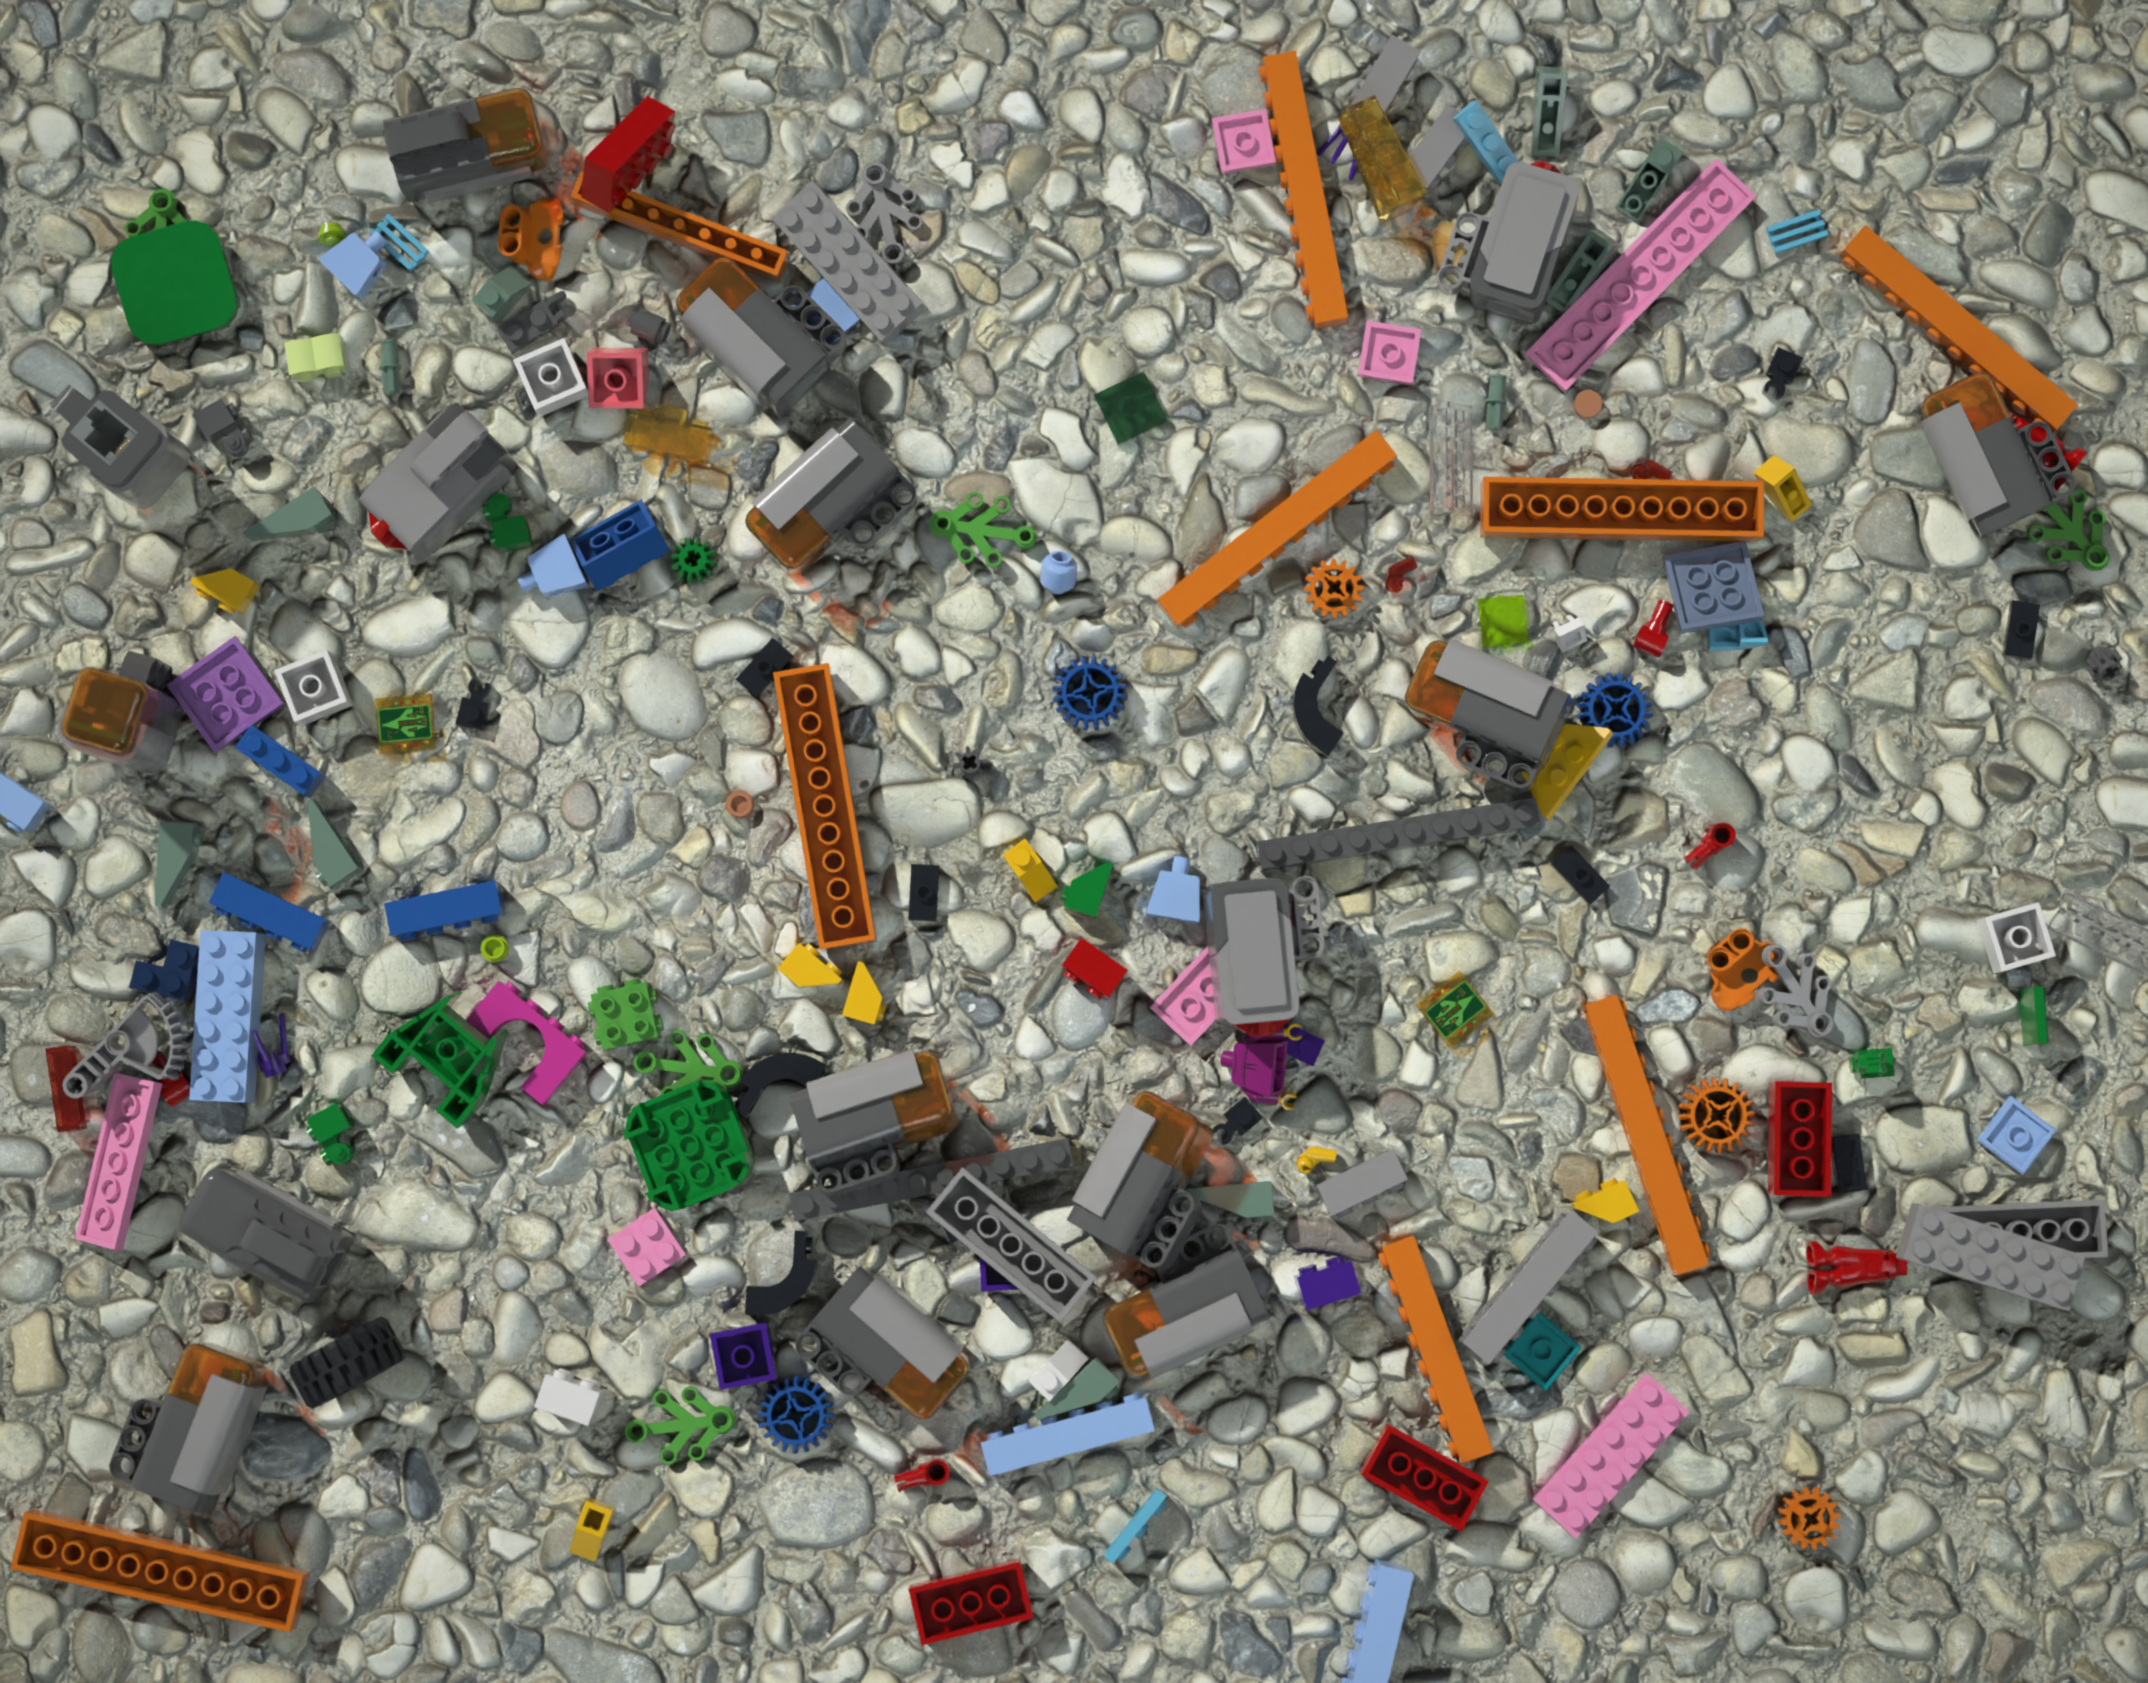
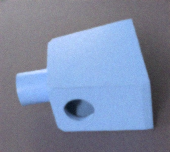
M377 230L366 241L357 234L352 233L318 260L356 297L363 300L387 266V262L378 252L388 241Z
M565 534L530 555L527 561L532 571L517 577L523 592L539 586L545 598L589 587L570 541Z
M1174 856L1172 872L1160 870L1146 915L1195 924L1199 923L1200 878L1188 875L1191 859Z

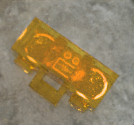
M661 405L658 417L654 416V412L645 409H638V412H629L623 445L626 449L707 465L714 432L711 427H708L709 424L706 422L692 420V424L687 423L688 410ZM665 418L680 420V424L665 422Z

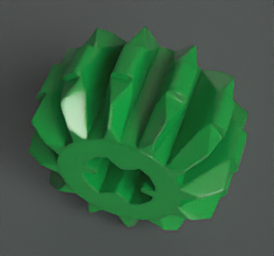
M700 537L695 538L694 545L691 544L689 538H685L686 547L683 548L680 544L675 545L680 554H671L670 558L678 561L671 565L673 571H679L677 575L679 580L687 576V583L692 585L694 578L697 577L699 583L702 584L704 583L703 574L710 578L713 577V573L708 568L718 567V563L711 560L717 556V552L715 550L709 551L711 543L708 541L701 546ZM696 555L699 559L697 560L698 565L693 567L689 562H691V556Z

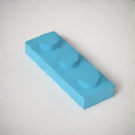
M1471 101L1452 119L1497 184H1502L1508 166L1519 161L1479 103Z
M1156 1487L1104 1552V1557L1112 1564L1116 1559L1121 1562L1131 1550L1128 1544L1134 1537L1140 1539L1149 1527L1146 1523L1152 1514L1157 1517L1167 1505L1164 1501L1167 1495L1160 1488Z

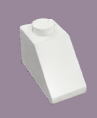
M1068 1338L1029 1379V1382L1050 1401L1089 1358Z

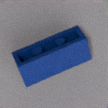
M253 725L248 728L235 747L310 799L327 776Z

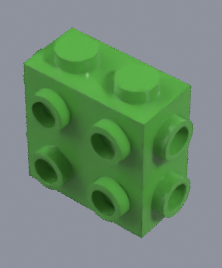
M641 978L625 981V987L614 989L613 985L597 988V993L591 994L592 1001L588 1002V1009L591 1018H596L598 1029H594L597 1046L602 1045L603 1050L607 1051L661 1038L660 1031H664L661 1015H656L654 1004L658 1003L655 987L650 988L649 983H642Z

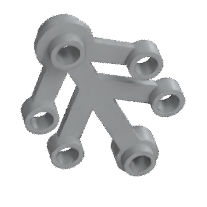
M870 162L864 166L861 173L863 185L854 199L850 200L846 205L847 214L852 218L860 217L863 213L862 205L873 191L875 202L857 228L859 231L865 232V237L869 240V231L879 217L886 244L882 249V256L891 266H897L903 262L905 253L902 245L896 242L890 214L904 222L911 232L920 231L923 227V221L920 215L911 214L888 200L885 196L884 188L900 196L901 202L906 206L913 205L917 200V195L913 188L904 187L889 178L888 169L884 164ZM877 172L881 176L878 180H872L870 178L871 174ZM908 192L913 194V198L909 201L903 198L904 194ZM852 205L860 207L856 213H852L849 209ZM912 219L920 221L916 227H912L909 222ZM896 251L899 253L897 259H890L888 257L889 253Z
M1768 945L1762 952V960L1766 966L1775 969L1790 993L1775 991L1771 987H1762L1757 992L1758 1001L1762 1004H1772L1775 1002L1800 1006L1806 1016L1791 1015L1788 1010H1776L1772 1016L1773 1023L1778 1027L1789 1025L1806 1027L1807 1032L1816 1038L1826 1036L1833 1027V1020L1826 1012L1828 991L1831 988L1830 978L1827 976H1816L1812 980L1816 958L1811 953H1802L1796 960L1797 966L1801 969L1800 981L1798 983L1785 964L1788 958L1786 949L1781 945ZM1771 951L1774 954V959L1772 961L1770 959ZM1806 957H1807L1808 960H1809V963H1808L1807 966H1805V964H1804V959H1805ZM1821 979L1824 982V986L1822 989L1819 986V982ZM1811 982L1813 990L1817 992L1815 1006L1810 1001ZM1766 991L1769 992L1768 1000H1766L1764 996ZM1781 1014H1783L1785 1017L1783 1023H1781L1780 1021ZM1817 1019L1819 1020V1027H1818V1028L1816 1027V1020H1817Z

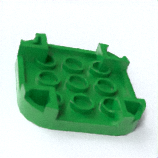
M196 220L184 221L131 236L121 241L115 248L111 259L113 276L128 326L133 335L140 341L155 347H166L170 343L216 330L222 331L230 327L231 322L236 318L238 309L241 308L240 297L237 296L222 245L224 243L220 235L210 226Z
M708 1079L691 1082L644 1103H639L631 1109L626 1127L623 1129L624 1139H629L649 1190L645 1194L650 1202L656 1203L661 1208L674 1211L692 1206L740 1186L747 1181L752 1173L754 1165L752 1148L732 1097L720 1083Z

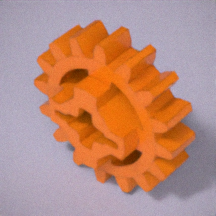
M1332 558L1328 566L1323 560L1320 562L1321 569L1319 570L1313 566L1310 571L1314 576H1306L1305 581L1310 584V586L1303 588L1304 593H1310L1305 602H1313L1314 606L1311 611L1314 613L1320 609L1322 611L1321 618L1323 619L1327 613L1331 614L1332 620L1336 619L1337 613L1346 618L1348 615L1347 609L1353 612L1357 609L1353 602L1361 603L1363 599L1357 594L1364 591V586L1357 584L1362 579V576L1353 575L1356 569L1355 566L1350 569L1345 568V560L1342 561L1341 565H1336L1335 558ZM1327 572H1339L1341 574L1339 576H1330ZM1316 581L1322 591L1319 597H1317L1315 592ZM1349 581L1352 586L1351 597L1346 592V584ZM1337 584L1339 586V594L1336 592L1330 594L1328 592L1329 585L1333 587ZM1329 602H1337L1340 606L1330 607L1327 604Z
M1805 1486L1802 1487L1801 1494L1792 1490L1791 1495L1793 1498L1790 1500L1784 1497L1782 1500L1786 1507L1778 1508V1511L1784 1514L1783 1518L1777 1520V1523L1785 1525V1528L1781 1531L1782 1535L1791 1534L1788 1542L1795 1544L1799 1540L1798 1544L1801 1549H1805L1807 1543H1809L1810 1548L1816 1550L1818 1542L1826 1547L1827 1537L1836 1538L1832 1532L1833 1528L1840 1529L1841 1527L1835 1523V1519L1841 1517V1513L1833 1511L1838 1505L1837 1502H1827L1830 1495L1824 1492L1819 1496L1820 1489L1815 1487L1811 1493ZM1814 1499L1809 1505L1802 1506L1799 1504L1803 1500ZM1825 1510H1826V1513H1827V1523H1826V1524L1824 1523V1519H1823V1513H1824ZM1792 1512H1793L1794 1515H1795V1522H1796L1793 1526H1792V1523H1791V1514H1792ZM1806 1513L1812 1514L1813 1523L1807 1522V1519L1804 1517ZM1811 1531L1819 1532V1534L1816 1536L1804 1537V1535L1807 1536V1534Z

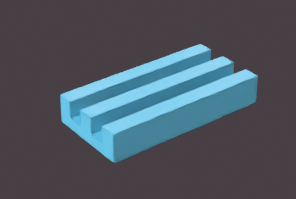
M1819 209L1766 228L1775 255L1826 238L1829 235L1828 231L1824 228L1825 223L1824 220H1821ZM1814 219L1815 221L1814 223L1778 234L1776 236L1774 234V232ZM1816 228L1818 229L1816 234L1780 246L1778 245V241Z
M388 213L385 216L386 219L383 222L380 221L377 225L378 227L375 230L373 229L370 235L376 230L380 234L382 232L387 234L413 261L409 263L389 243L384 248L412 272L430 252ZM390 224L394 226L421 253L417 255L388 226Z

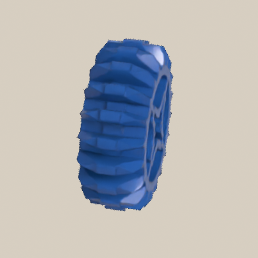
M1093 655L1091 664H1086V657L1081 656L1080 666L1072 659L1070 660L1071 671L1065 666L1061 668L1063 674L1066 675L1065 678L1056 675L1055 680L1062 684V686L1052 687L1053 692L1061 693V695L1053 697V703L1062 702V705L1058 706L1056 711L1057 713L1067 711L1063 717L1064 722L1069 721L1071 717L1075 718L1072 724L1073 728H1077L1079 721L1084 722V731L1088 730V723H1093L1094 730L1097 731L1099 730L1098 721L1102 720L1104 726L1108 727L1110 725L1107 719L1108 716L1114 720L1118 719L1119 716L1114 709L1124 711L1125 706L1118 703V700H1127L1126 694L1119 693V691L1127 689V684L1117 683L1123 678V674L1118 673L1113 676L1117 666L1113 664L1107 670L1105 668L1107 659L1103 658L1101 664L1097 665V657ZM1090 672L1103 675L1111 685L1106 686L1105 684L1098 685L1094 683ZM1082 673V686L1071 693H1066L1070 681ZM1086 680L1089 682V687H1093V690L1096 689L1098 692L1094 694L1093 706H1091L1087 696L1084 698L1082 695L1086 692ZM1113 693L1110 705L1104 711L1098 713L1097 701L1101 697ZM1069 702L1085 703L1090 715L1077 712Z
M1611 673L1605 675V682L1600 676L1596 677V686L1592 683L1586 685L1590 693L1582 692L1580 694V697L1587 702H1579L1577 704V708L1585 710V712L1577 715V719L1587 720L1583 726L1604 728L1609 722H1617L1621 726L1624 725L1628 728V730L1623 732H1613V736L1607 742L1608 748L1613 747L1615 740L1619 748L1625 746V739L1630 745L1635 743L1633 734L1639 738L1644 735L1639 727L1643 729L1650 727V724L1643 718L1653 717L1652 712L1645 711V708L1653 705L1652 701L1644 702L1643 698L1649 695V692L1644 691L1640 694L1638 689L1643 684L1638 682L1633 687L1631 685L1633 681L1632 676H1629L1623 682L1622 673L1616 675L1615 681ZM1619 689L1626 693L1621 698L1614 699L1601 691ZM1595 698L1603 709V716L1598 722L1593 712ZM1631 699H1633L1636 706L1635 722L1631 720V716L1627 712V705ZM1623 701L1624 703L1620 706V709L1618 710L1620 716L1618 717L1617 714L1615 716L1612 715L1608 720H1606V717L1610 714V711L1612 710L1610 704H1612L1613 707L1615 705L1620 704Z
M795 1376L794 1385H791L789 1378L785 1377L783 1379L784 1388L778 1382H775L773 1387L776 1393L774 1394L770 1390L765 1392V1395L771 1399L770 1402L761 1400L759 1403L762 1407L767 1408V1411L758 1412V1417L767 1418V1421L761 1422L759 1427H769L770 1430L764 1434V1437L767 1439L772 1434L776 1437L771 1444L773 1447L779 1441L784 1442L781 1449L783 1452L787 1451L789 1444L793 1445V1454L798 1453L799 1445L801 1444L804 1452H809L808 1442L811 1441L813 1446L817 1448L820 1443L816 1437L819 1436L824 1440L828 1437L827 1433L822 1429L833 1428V1424L826 1422V1418H834L835 1413L826 1412V1408L832 1407L834 1403L833 1401L826 1403L823 1401L829 1395V1392L824 1391L819 1395L817 1391L820 1389L821 1384L817 1383L813 1389L810 1388L811 1378L809 1377L806 1378L804 1385H800V1376ZM794 1391L808 1394L814 1399L816 1404L802 1405L799 1403ZM786 1393L787 1411L774 1417L775 1404ZM793 1406L796 1407L797 1411L804 1412L810 1410L800 1417L802 1420L800 1423L795 1418L783 1419L793 1412L791 1410ZM819 1412V1423L814 1432L807 1436L805 1420L808 1416ZM791 1424L799 1438L783 1434L776 1425Z

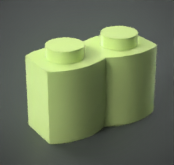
M339 333L297 339L284 343L289 376L297 379L298 382L313 381L315 376L325 374L327 378L338 377L342 375V371L348 370L344 340Z

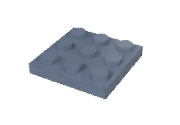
M1746 541L1663 555L1662 560L1680 634L1763 621L1764 612Z

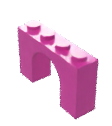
M498 981L466 1021L489 1040L504 1025L516 1020L529 1021L540 1030L545 1042L544 1056L539 1065L522 1084L521 1088L540 1104L547 1105L589 1054L584 1049L587 1044L575 1034L569 1037L562 1031L565 1026L553 1016L547 1019L540 1012L543 1008L530 998L527 1002L520 997L521 990L512 982L508 981L505 984Z

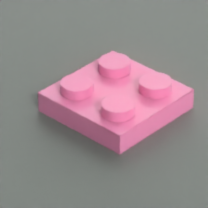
M1266 109L1212 118L1211 122L1221 174L1276 165Z
M1366 321L1357 377L1412 386L1422 329Z
M653 1208L607 1239L638 1287L687 1255L657 1208Z

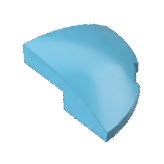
M1762 621L1707 630L1708 651L1741 650L1764 646L1769 643Z

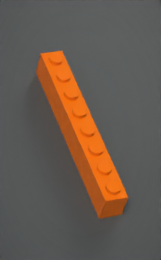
M580 172L571 194L575 206L773 282L781 283L790 260L788 250L634 191H630L624 202L619 206L616 205L608 213L581 198L583 172Z
M1411 1235L1381 1246L1382 1253L1377 1254L1383 1271L1388 1269L1392 1280L1387 1281L1392 1296H1398L1402 1307L1397 1308L1402 1323H1408L1411 1334L1407 1335L1412 1350H1418L1421 1361H1418L1417 1364L1423 1378L1428 1377L1431 1388L1427 1389L1432 1404H1438L1441 1415H1438L1437 1419L1442 1431H1448L1451 1442H1448L1447 1446L1452 1459L1458 1458V1461L1463 1464L1493 1453L1492 1445L1415 1237Z

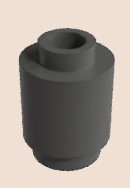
M640 308L638 312H632L627 325L631 327V334L654 344L657 342L663 344L671 329V324L666 322V318L643 308Z

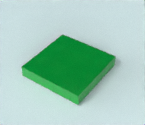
M2043 986L2019 989L2023 1046L2048 1043L2045 990Z

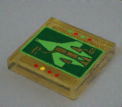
M431 693L375 698L380 755L437 750Z
M1460 970L1415 1005L1449 1049H1452L1495 1015Z

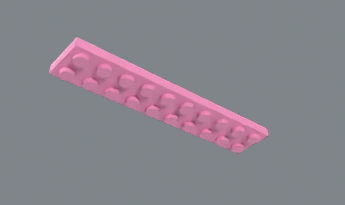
M1716 158L1524 355L1565 393L1756 198V195Z

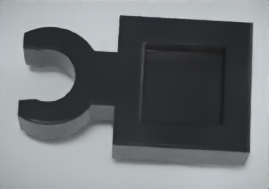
M1777 347L1765 373L1771 376L1772 379L1763 386L1762 394H1766L1769 387H1775L1778 390L1776 400H1780L1785 393L1784 382L1789 385L1793 383L1803 357Z
M471 679L468 685L469 692L471 693L470 699L462 697L455 724L485 731L491 704L483 701L491 692V684L486 682L484 690L477 692L475 690L477 681Z
M1244 1096L1223 1114L1228 1122L1217 1124L1211 1132L1214 1134L1219 1129H1224L1227 1132V1137L1221 1143L1225 1145L1231 1141L1234 1131H1237L1242 1136L1263 1117Z

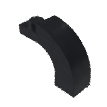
M1329 656L1326 657L1324 662L1320 659L1316 662L1310 672L1314 675L1313 678L1302 673L1296 685L1292 701L1293 718L1299 734L1308 746L1326 759L1344 733L1324 719L1317 703L1319 689L1337 663L1336 660Z
M780 1053L759 1061L747 1071L740 1081L749 1089L747 1092L743 1090L735 1103L739 1107L737 1109L738 1114L749 1118L761 1094L771 1083L781 1079H792L807 1086L808 1082L822 1078L828 1065L799 1053Z
M795 1231L793 1265L784 1280L771 1286H746L745 1315H767L779 1312L793 1305L806 1293L814 1279L818 1264L816 1259H807V1254H812L813 1237H808V1231Z

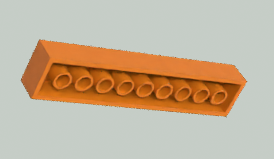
M1483 477L1480 482V538L1759 542L1764 537V481Z
M829 663L773 672L819 949L827 951L877 942L831 667Z
M37 1509L26 1511L23 1514L10 1569L285 1632H291L298 1626L311 1572Z

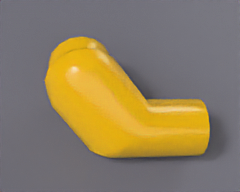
M1315 1146L1309 1147L1298 1157L1296 1161L1297 1168L1301 1173L1307 1174L1319 1162L1335 1164L1337 1150Z

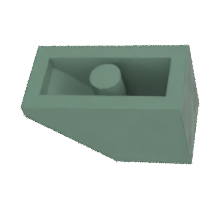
M510 265L491 277L472 298V301L479 310L496 324H499L534 283L516 267Z

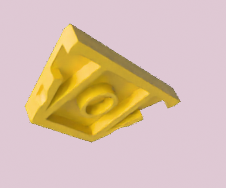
M1564 725L1544 770L1540 771L1534 786L1530 790L1533 797H1536V803L1542 816L1547 820L1552 818L1614 733L1611 730L1602 727ZM1521 771L1527 782L1529 780V774L1527 772Z

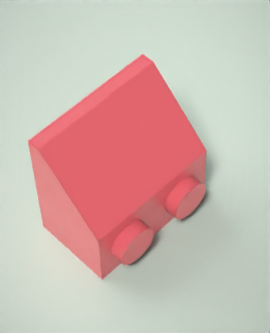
M593 347L587 352L589 408L644 409L649 381L648 348Z

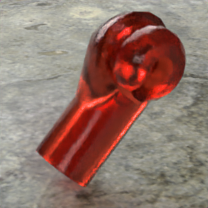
M1654 460L1637 463L1631 469L1633 479L1655 477L1659 480H1669L1673 473Z
M1412 556L1388 568L1385 587L1389 592L1399 593L1403 589L1404 575L1417 569V564Z

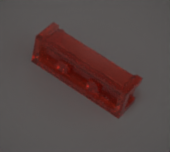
M69 1045L46 1048L57 1133L88 1129L87 1123H90V1120L85 1119L82 1097H69L64 1092L62 1086L65 1077L77 1065L76 1054L80 1053V1050H76V1046Z

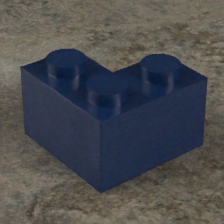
M170 939L164 966L136 961L129 988L148 993L156 992L161 996L192 1002L197 985L199 946Z

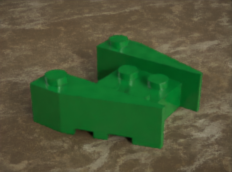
M460 990L440 1000L389 1033L371 1055L392 1074L405 1068L414 1057L452 1090L436 1111L457 1129L468 1123L485 1102L508 1035V1031L505 1029L489 1040L451 1007L462 994Z

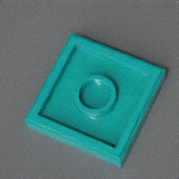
M1539 1312L1525 1324V1329L1515 1341L1512 1340L1506 1347V1352L1503 1356L1543 1390L1547 1391L1582 1347Z

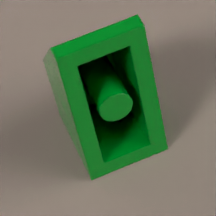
M1107 862L1073 879L1070 886L1065 885L1060 901L1065 902L1063 909L1096 919L1113 863Z

